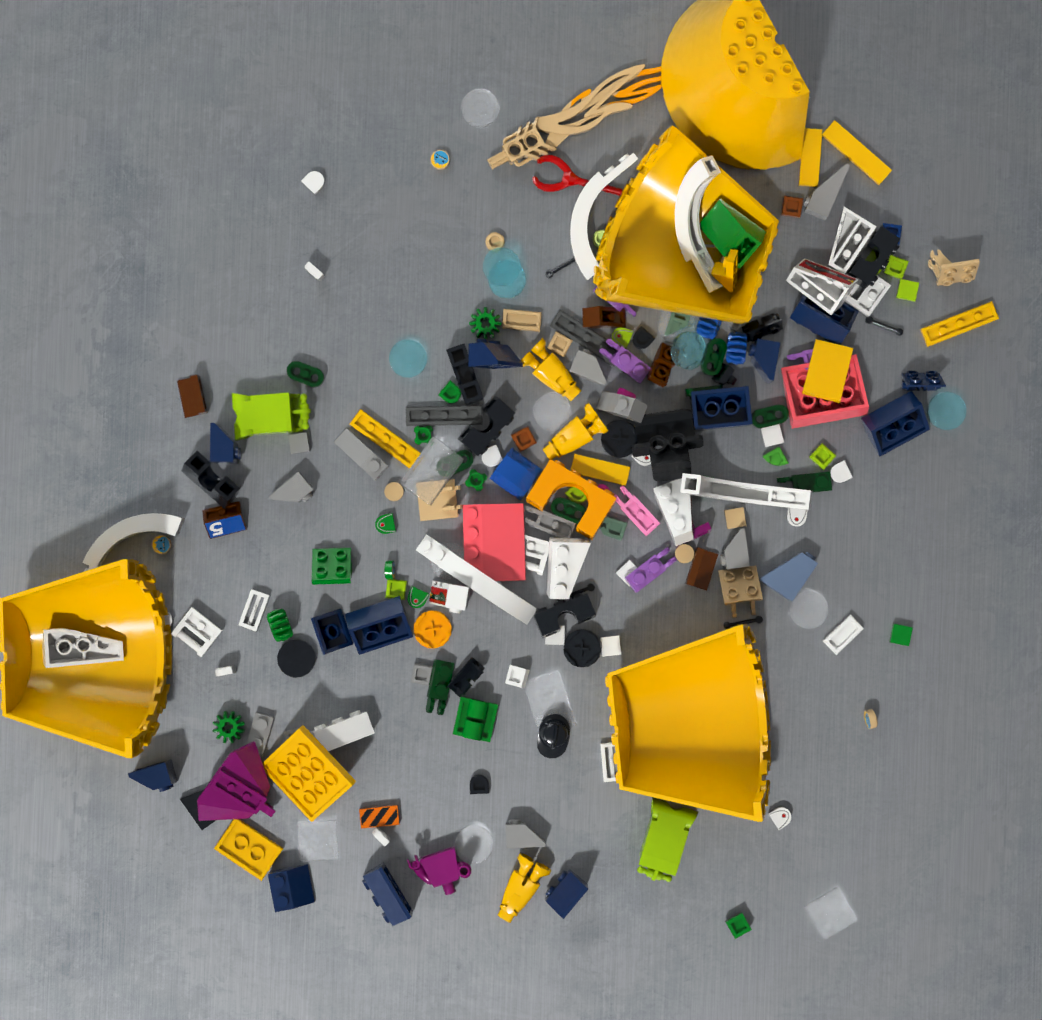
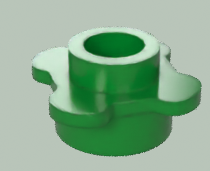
M416 426L414 428L416 433L414 442L417 445L421 443L431 444L433 442L431 437L433 428L431 426Z
M472 469L465 484L467 487L475 488L476 491H481L484 481L487 480V475L485 473L480 474L475 469Z

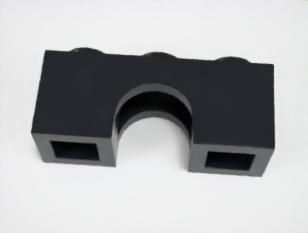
M881 226L867 245L874 250L876 254L875 261L869 262L860 257L847 275L859 279L856 284L864 289L869 285L873 286L878 279V276H876L878 271H883L889 263L887 260L889 255H894L900 247L897 245L900 238Z
M465 344L446 349L465 405L484 400L473 367H469V355Z
M496 396L483 409L490 419L488 427L479 431L469 425L458 438L476 456L484 454L489 448L488 444L492 440H496L501 434L500 430L505 425L508 426L514 419L515 412Z
M196 451L184 463L181 471L224 509L238 495L240 487L227 476L221 478L215 474L211 468V462L199 451Z
M578 593L571 597L572 600L567 602L561 600L554 603L552 608L547 609V607L538 609L536 611L537 614L534 615V620L542 639L560 632L557 620L562 614L568 613L573 615L577 624L595 618L596 613L588 594Z

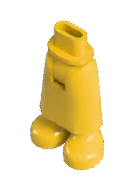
M542 338L531 351L539 356L543 362L540 363L529 351L521 359L523 367H532L534 369L532 374L536 378L572 401L582 390L576 386L577 382L574 381L570 372L554 352L550 355L545 349L546 340Z
M590 403L585 405V416L581 420L576 416L551 441H548L549 444L543 448V451L549 460L557 456L560 458L562 455L577 450L593 441L592 436L597 433L605 434L609 431Z
M519 853L517 857L520 863L519 871L513 870L506 886L502 903L499 906L501 909L498 916L510 923L514 916L517 917L518 913L526 906L539 888L540 883L537 882L539 878L548 876L551 873L549 867L536 862L530 877L527 876L535 861L524 853Z

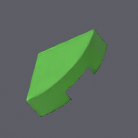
M780 447L762 456L765 461L775 466L789 463Z

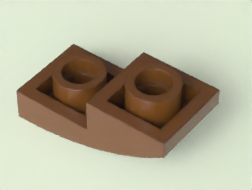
M662 342L651 365L647 380L665 387L668 383L670 371L676 364L679 350Z

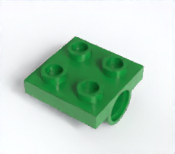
M351 548L312 549V585L351 583Z
M461 696L453 734L472 740L490 742L498 704Z

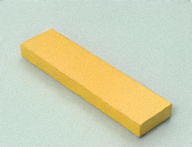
M835 120L822 134V137L877 185H880L892 171Z
M991 301L922 328L920 331L926 346L929 347L998 320L999 317Z
M362 409L359 410L350 423L352 427L409 469H412L423 455Z

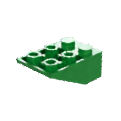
M722 199L715 203L699 223L700 229L724 257H728L730 249L738 250V268H741L762 244L766 234L764 229Z

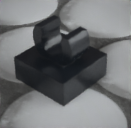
M722 363L719 373L714 375L712 380L721 385L728 383L733 386L737 381V378L732 376L735 369L730 365Z

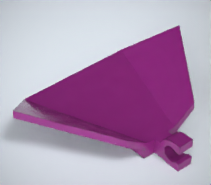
M255 741L232 751L198 797L199 821L248 819L253 814H257L259 810L272 817L276 812L273 806L265 803L270 790V784Z

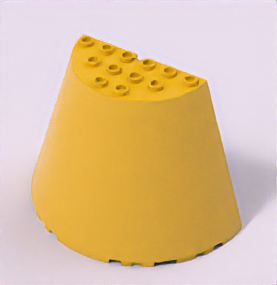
M697 0L681 15L667 39L661 61L663 97L668 112L677 128L709 156L712 155L715 161L718 160L736 168L748 170L779 168L801 159L810 94L785 45L776 43L775 36L778 33L760 0Z
M672 125L659 137V145L654 143L648 153L644 155L636 167L639 170L635 179L631 178L629 183H626L620 198L615 204V208H617L615 217L610 216L596 255L599 267L594 266L593 283L597 285L595 293L600 298L611 302L738 324L749 322L752 317V307L758 298L756 295L758 288L763 282L762 275L760 274L767 268V258L773 249L772 242L778 233L777 226L779 220L719 167L721 173L709 183L703 194L699 211V223L715 203L722 199L764 229L766 234L762 244L744 265L738 269V280L734 291L729 292L725 287L709 293L693 261H685L675 229V203L679 187L690 168L697 161L708 156L678 128ZM700 229L704 244L714 245ZM706 247L714 264L719 262L722 256L716 247Z
M122 559L0 598V652L4 655V659L0 662L2 716L126 758L138 756L144 751L143 746H149L152 736H155L160 726V723L157 722L158 716L162 714L167 704L170 684H166L167 675L172 673V636L170 624L165 625L164 615H168V610L165 607L163 593L156 589L154 584L156 583V578L151 571L147 570L144 564H139V561L133 559ZM67 628L123 641L124 661L46 668L43 664L42 653L43 629Z
M748 624L734 626L607 673L605 677L606 687H609L607 703L611 707L612 713L609 716L610 726H614L615 733L611 736L612 745H615L616 751L613 755L614 764H617L618 770L615 778L620 790L763 822L767 812L765 806H768L771 783L770 780H766V775H768L771 766V740H769L768 733L770 730V715L766 680H763L761 673L764 672L761 654L758 649H754L753 643H756V637Z

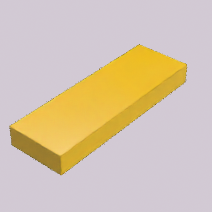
M805 128L798 186L818 187L822 129Z
M574 454L571 470L579 472L582 476L626 486L630 471L628 466Z

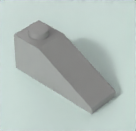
M845 164L819 186L811 196L807 195L803 204L806 206L804 212L823 220L828 218L850 167L849 164Z
M602 391L596 409L641 423L648 405L635 398Z
M347 428L334 441L341 450L376 481L389 467Z

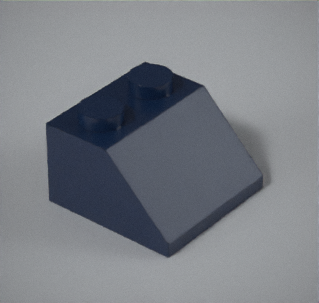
M477 339L476 343H469V367L487 369L523 367L522 361L508 345L500 344V341H489L488 343V339Z
M757 339L749 346L748 356H751V363L765 383L770 384L774 381L780 342Z
M210 423V462L238 464V459H241L242 456L241 448L238 447V444L220 425Z
M171 759L128 773L129 778L151 790L159 789V792L174 787L173 784L178 781Z
M308 864L273 870L268 873L275 912L295 909L315 902Z
M571 869L568 872L563 871L557 879L559 881L555 887L551 886L545 893L547 896L545 901L563 919L588 891V884Z

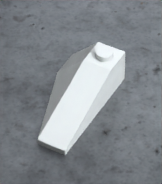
M67 628L43 629L42 653L43 664L46 668L124 661L123 641Z

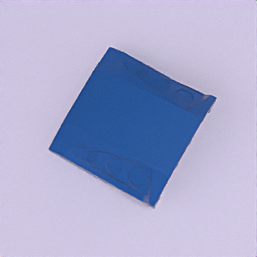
M511 448L489 479L521 501L543 470L514 448Z

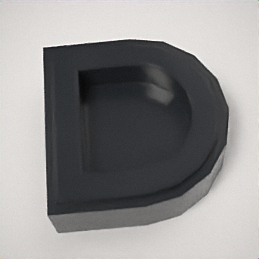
M640 326L635 332L632 341L636 348L646 349L655 340V337Z
M482 774L474 775L470 780V794L489 793V782L486 776Z

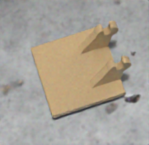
M938 249L937 256L934 255L933 250L931 251L928 267L933 270L937 278V286H950L953 283H968L975 280L980 261L979 259L952 263Z
M455 479L416 483L420 521L458 517V509H463V505H457L456 490H461V486H455Z
M756 565L718 570L724 605L731 604L732 618H737L736 603L750 601L751 615H756L755 601L763 600Z

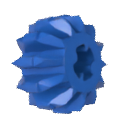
M700 317L696 331L704 338L713 339L720 330L722 321Z
M729 333L726 352L727 363L738 365L745 362L747 335L745 333Z

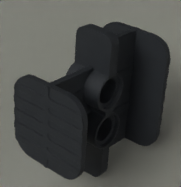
M690 409L644 414L641 423L635 422L638 444L632 446L633 456L650 455L653 479L655 481L662 482L681 479L683 473L691 474V461L688 449L703 447L704 440L702 435H695L692 411ZM680 443L682 445L674 446L673 444ZM662 446L661 449H655L654 447Z

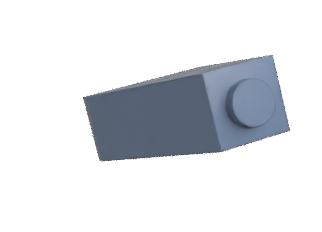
M808 552L805 554L798 553L761 576L759 581L793 602L818 563L814 561L816 557Z

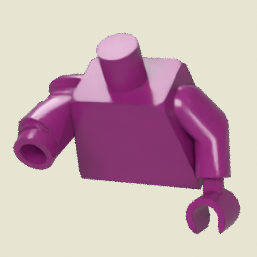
M455 846L420 857V862L417 855H414V862H410L407 859L409 868L414 870L420 879L428 885H433L434 888L442 885L445 895L456 892L453 881L460 879V877H469L472 871L468 863L458 862Z

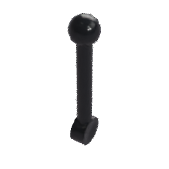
M574 257L552 271L547 270L545 276L552 278L554 273L575 262Z
M870 316L865 319L867 324L872 323L896 332L898 336L903 335L901 328L896 329L877 322Z
M589 583L587 587L572 592L570 597L588 590L594 591L595 586Z
M756 616L755 619L733 623L725 622L723 626L725 629H729L740 624L754 622L760 624L763 622V618Z

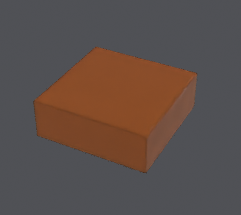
M784 196L781 216L800 218L803 198Z
M528 426L511 435L520 452L537 443Z

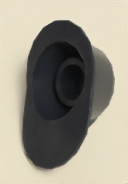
M551 714L541 721L537 748L544 757L550 759L557 758L566 751L570 726L563 716Z

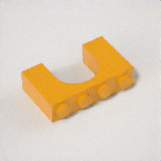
M550 459L526 497V502L543 512L552 495L560 488L575 487L581 490L587 498L588 508L578 523L576 532L593 540L616 502L615 494L608 489H600L593 480L588 479L587 481L583 479L579 472L573 469L571 471L566 469L562 462Z

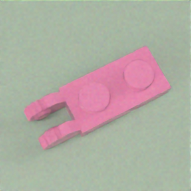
M622 485L620 487L621 492L630 500L624 504L617 495H614L616 503L638 529L647 536L660 522L635 495L633 496Z

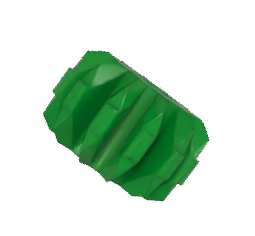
M484 307V313L477 309L476 311L479 316L471 315V318L476 321L469 322V325L476 326L471 329V332L478 331L476 334L477 338L484 334L483 338L487 339V334H490V337L493 339L494 334L492 331L500 332L495 327L502 325V322L496 321L500 318V315L498 314L493 317L494 309L488 314L487 307ZM488 319L490 326L482 328V320Z
M276 609L267 614L271 632L277 642L288 640V638L293 636V631L284 609Z
M224 711V718L221 715L216 716L220 722H213V725L218 726V728L212 731L213 733L219 731L220 734L217 735V739L223 736V743L228 741V737L231 743L235 742L234 737L238 740L241 739L239 733L245 732V729L240 728V726L245 725V722H238L242 717L241 715L234 718L235 711H232L230 716L227 711ZM227 722H230L229 725H233L231 732L225 730Z

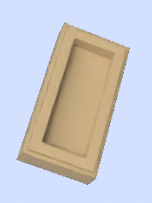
M503 309L502 329L540 332L542 312Z

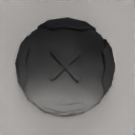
M616 420L607 424L606 427L609 431L601 435V444L605 452L616 458H624L632 454V446L638 444L634 425L624 420Z
M580 629L568 635L565 639L563 650L567 661L573 666L589 667L600 658L602 646L600 639L595 633L590 630Z
M297 639L283 644L279 649L277 661L279 668L284 674L297 678L310 673L314 668L316 656L310 644Z

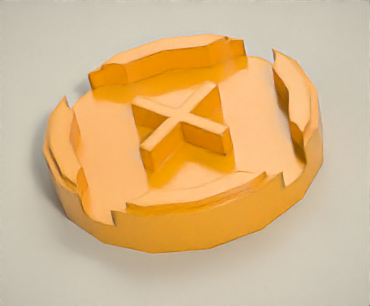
M430 610L424 612L416 619L414 624L415 638L424 647H441L451 636L452 626L450 620L439 611Z

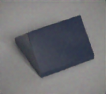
M341 608L311 618L323 655L353 645Z

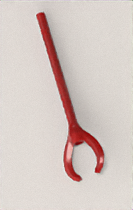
M554 155L542 156L537 160V163L551 162L557 165L564 172L562 181L555 184H545L540 182L535 176L532 178L537 188L546 192L559 191L572 185L585 187L589 182L588 179L578 177L561 158ZM607 185L601 191L621 196L623 189Z

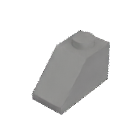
M584 348L582 351L578 350L569 372L593 383L605 386L606 379L597 358L593 356V352Z
M297 472L273 492L269 498L271 500L301 502L303 500L305 503L313 496L312 492L314 489L303 475Z
M745 528L739 529L723 549V554L720 555L721 565L725 566V569L750 566Z
M521 819L509 820V823H506L507 849L545 847V840L525 822H521Z

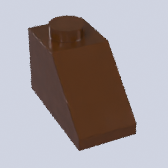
M605 306L582 308L583 328L626 327L624 308L620 312L614 307Z

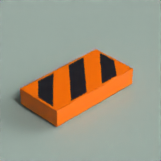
M398 805L359 809L361 829L400 824Z

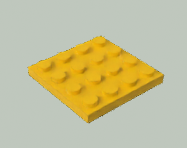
M304 725L294 732L262 763L266 774L311 822L357 782Z

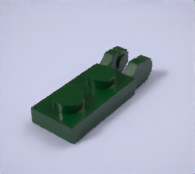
M830 471L777 478V483L792 481L793 489L811 490L812 493L832 491Z
M434 660L427 692V713H432L435 699H439L437 714H444L449 693L447 686L451 682L455 663Z

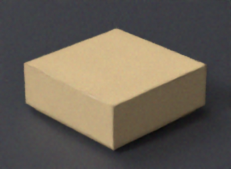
M555 332L547 349L564 358L573 340Z
M743 507L724 510L727 529L746 526Z

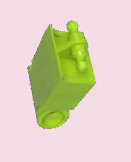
M288 392L251 396L232 393V407L237 415L234 424L235 441L254 435L303 432V429L307 430L309 428L308 419L310 418L311 409H309V404L307 403V395L304 393L300 395Z
M652 797L651 817L639 853L640 860L638 865L640 866L637 868V872L646 874L653 881L655 879L659 881L663 879L666 882H671V875L676 876L689 829L699 811L686 807L673 809L668 802Z

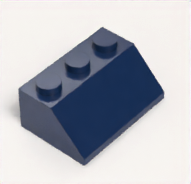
M802 294L790 319L827 339L830 343L841 345L851 330L859 311L844 302L837 311L830 315Z
M749 386L692 391L691 411L694 430L702 431L751 426L752 415Z
M912 391L861 418L865 432L879 456L930 430L923 405Z
M400 596L345 614L349 633L359 655L413 637Z
M384 862L363 875L364 880L362 882L367 890L371 889L374 894L372 899L377 907L381 906L384 913L382 915L387 923L395 926L412 917L413 910Z

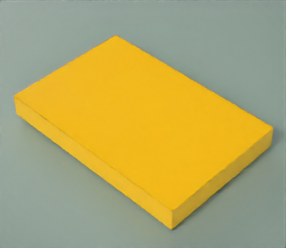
M816 339L802 394L840 403L853 348Z
M233 819L214 849L262 881L284 848L243 820Z

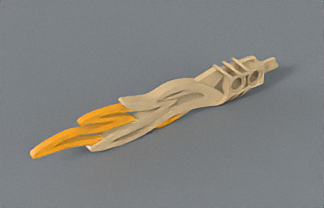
M645 64L622 70L604 80L592 92L591 89H588L579 94L561 112L548 116H538L533 123L527 122L526 127L522 129L521 125L518 131L503 139L502 152L487 159L489 166L493 170L507 161L510 165L515 164L518 167L531 160L537 161L540 159L538 156L548 155L547 151L553 152L557 150V147L567 137L592 130L609 115L631 110L633 104L654 95L662 86L660 84L640 91H633L642 86L660 82L661 76L645 79L626 89L618 90L634 78L661 72V66L644 69ZM616 79H619V80L615 81L614 83H612L611 85H609L608 87H606L605 89H603V88H604L606 85H608L609 83L613 82V81L616 80ZM646 94L644 96L630 100L616 101L604 104L611 96L616 98H627L636 95ZM581 99V102L579 104L572 107L578 100ZM592 107L584 115L583 119L571 124L559 125ZM598 117V118L595 119L594 121H592V122H590V123H588V124H586V125L580 126V125H582L583 123H585L586 121H589V120H591V119H593V118ZM538 131L549 134L546 143H544ZM528 138H534L537 144L534 146H530L527 144L526 140ZM517 147L520 153L513 155L510 153V148Z

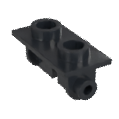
M772 313L762 317L761 321L763 324L761 325L757 319L746 323L742 330L747 335V343L761 339L769 334H776L782 330V318L780 319L779 314Z
M471 657L447 687L454 691L457 696H464L472 686L469 682L471 680L476 682L484 673L485 667Z

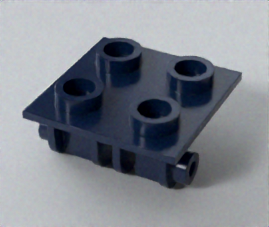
M911 370L907 371V373H901L904 379L902 381V389L906 391H915L916 388L917 391H920V387H922L923 391H937L941 387H946L940 373L936 371L918 373Z

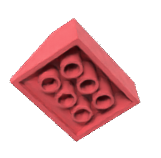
M857 354L851 356L840 403L802 394L808 369L804 368H809L810 363L781 368L792 429L867 415L869 404Z
M524 503L463 505L464 560L495 581L526 580Z

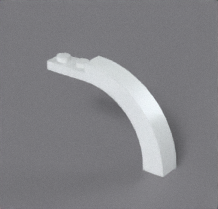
M634 153L631 155L625 154L619 159L620 164L616 168L613 165L604 172L605 177L600 172H597L585 185L574 205L570 222V243L575 262L586 280L594 276V266L599 267V263L595 259L588 241L587 222L590 209L601 190L638 160Z
M712 155L700 159L690 168L679 187L675 203V229L681 252L686 262L693 261L709 293L724 287L711 275L714 262L704 244L699 224V211L703 194L709 183L721 173Z
M682 474L680 493L766 506L810 510L811 490L757 485L702 475Z
M150 513L132 516L114 524L100 535L90 547L82 562L89 565V568H86L84 572L102 566L103 561L111 550L130 536L153 531L178 537L185 519L174 515Z
M427 534L417 547L416 551L526 625L537 611L536 607L463 560Z

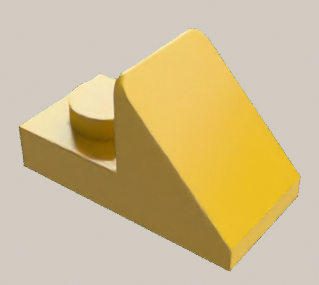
M730 249L728 257H724L723 263L715 262L711 275L729 292L734 291L738 280V250Z

